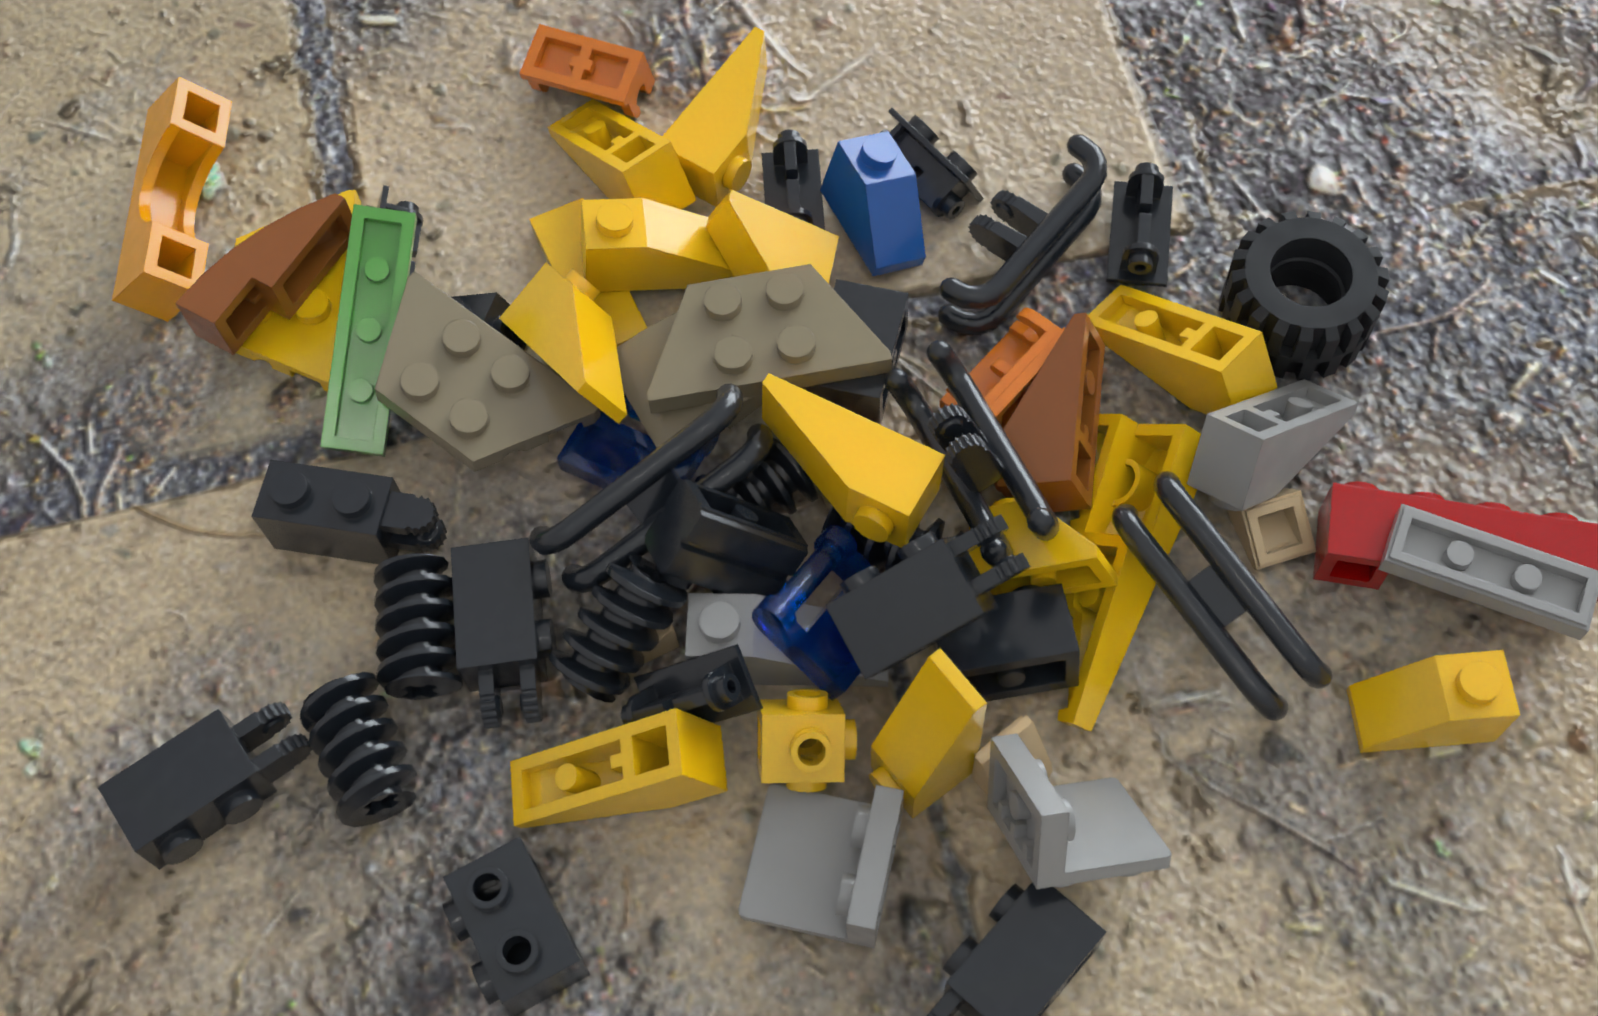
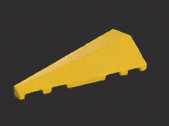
M1099 414L1092 507L1088 510H1079V518L1070 520V527L1097 545L1116 571L1118 586L1065 594L1069 613L1073 617L1072 624L1080 650L1079 686L1068 688L1067 708L1058 710L1057 721L1084 731H1092L1156 586L1154 580L1117 533L1112 523L1113 510L1120 504L1134 506L1143 524L1169 556L1181 527L1155 493L1154 480L1161 472H1173L1179 477L1183 487L1194 499L1197 489L1187 485L1201 433L1187 424H1138L1123 414Z

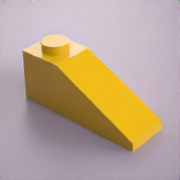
M757 27L752 29L662 136L671 141L694 195L715 207L718 206L730 190L737 192L745 185L752 169V157L767 73L765 32Z
M591 99L547 127L551 137L609 199L644 198L682 210L697 200L670 140L594 99Z
M644 198L582 200L581 253L583 275L600 292L686 289L689 284L734 277L706 229L708 219L706 216Z
M546 262L499 319L578 393L620 424L627 415L613 321L610 315L593 302L601 292L573 268L564 278Z
M1122 284L1088 314L1105 346L1195 411L1207 415L1216 410L1273 391L1278 387L1261 331Z
M768 373L762 382L763 421L846 522L854 525L859 533L876 542L887 541L900 548L908 544L940 489L945 455Z
M941 648L927 658L871 745V768L873 771L868 776L874 788L876 785L904 790L903 808L912 819L972 774L975 754L979 751L987 702Z
M677 708L510 761L513 824L519 828L672 808L728 791L721 726Z

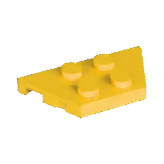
M346 190L338 194L346 199L351 213L353 212L354 204L361 205L356 190ZM264 227L236 238L235 247ZM347 250L290 320L270 310L236 354L253 361L264 360L274 370L291 377L295 373L319 382L323 390L328 392Z

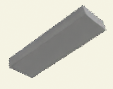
M1401 504L1395 514L1378 570L1581 640L1589 632L1598 597V570L1405 504Z

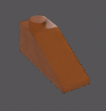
M1086 312L1077 313L1072 316L1003 429L1053 512L1088 510L1092 507L1105 343ZM1003 479L994 483L997 491L1002 492L1005 498H1014Z

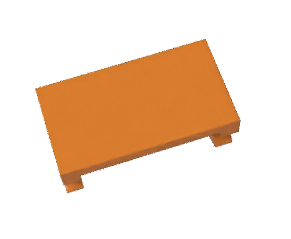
M539 24L519 72L521 78L528 80L534 90L547 92L550 86L619 105L625 115L638 118L641 113L640 106L637 105L638 93L650 95L655 83L644 52Z
M1024 307L1017 314L1018 320L1009 327V332L969 373L1003 429L1065 327L1061 329L1037 311ZM948 388L946 389L947 393L940 400L939 408H943L944 405L949 406L951 403L953 405L958 404Z

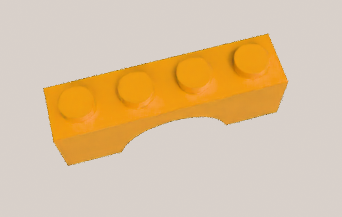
M178 77L147 111L112 301L167 322L180 312L175 303L205 271L209 244L195 238V214L206 179L214 163L225 148L232 101L181 77Z

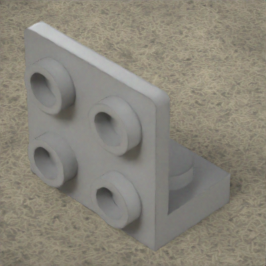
M1018 734L991 737L987 808L1036 889L1068 887L1074 883L1117 876L1130 877L1142 872L1170 867L1171 851L1118 779L1105 778L1052 786L1048 780L1043 762L1040 759H1034Z
M771 784L767 789L738 909L740 917L751 922L875 949L903 815L904 790L876 785L872 804L817 792L792 791L786 786Z

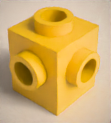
M795 689L787 692V699H760L763 708L757 711V768L761 783H786V787L792 791L818 792L827 788V782L845 781V760H855L857 755V729L855 719H845V713L838 698L828 699V692L819 689Z

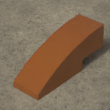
M334 193L298 208L241 242L204 272L175 303L195 335L235 355L270 310L290 320L348 248L352 213L346 199Z

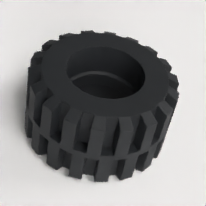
M1294 211L1281 213L1278 223L1271 218L1259 222L1256 231H1248L1241 239L1238 249H1235L1219 299L1218 311L1223 312L1221 316L1223 319L1262 332L1274 376L1283 378L1286 372L1295 373L1296 380H1310L1314 371H1318L1324 378L1335 374L1339 364L1345 368L1355 361L1359 351H1363L1386 304L1389 293L1386 290V286L1390 279L1388 268L1380 267L1383 255L1378 247L1368 248L1365 245L1368 236L1359 228L1354 232L1346 229L1347 221L1334 216L1332 222L1321 219V212L1307 211L1305 218H1298ZM1293 285L1309 289L1318 294L1327 305L1313 307L1298 304L1285 297L1277 287Z

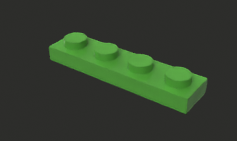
M353 205L320 444L322 449L385 457L391 410L378 401L375 386L410 275L417 223L416 213Z

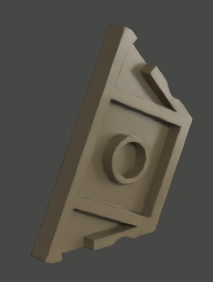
M811 264L689 284L686 287L647 391L650 412L653 414L714 403L718 389L724 384L736 385L740 388L743 398L762 395V382L768 373L800 388L883 374L892 370V357L890 350Z
M414 271L408 277L375 386L377 399L471 470L476 472L501 462L511 452L528 451L549 442L548 435L581 422L584 427L592 425L601 417V410L578 393L562 377L417 272Z

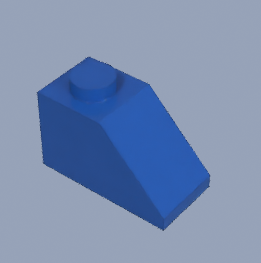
M889 131L838 141L820 191L872 276L923 265L926 254L916 173Z

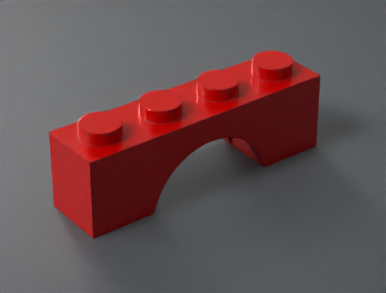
M1360 481L1345 484L1332 483L1318 511L1313 571L1314 580L1379 590L1389 573L1378 570L1395 514L1401 504L1598 570V524L1578 521L1575 516L1567 513L1555 512L1539 515L1513 511L1508 506L1496 502H1483L1476 505L1445 500L1442 496L1432 492L1404 494L1379 490L1373 484Z

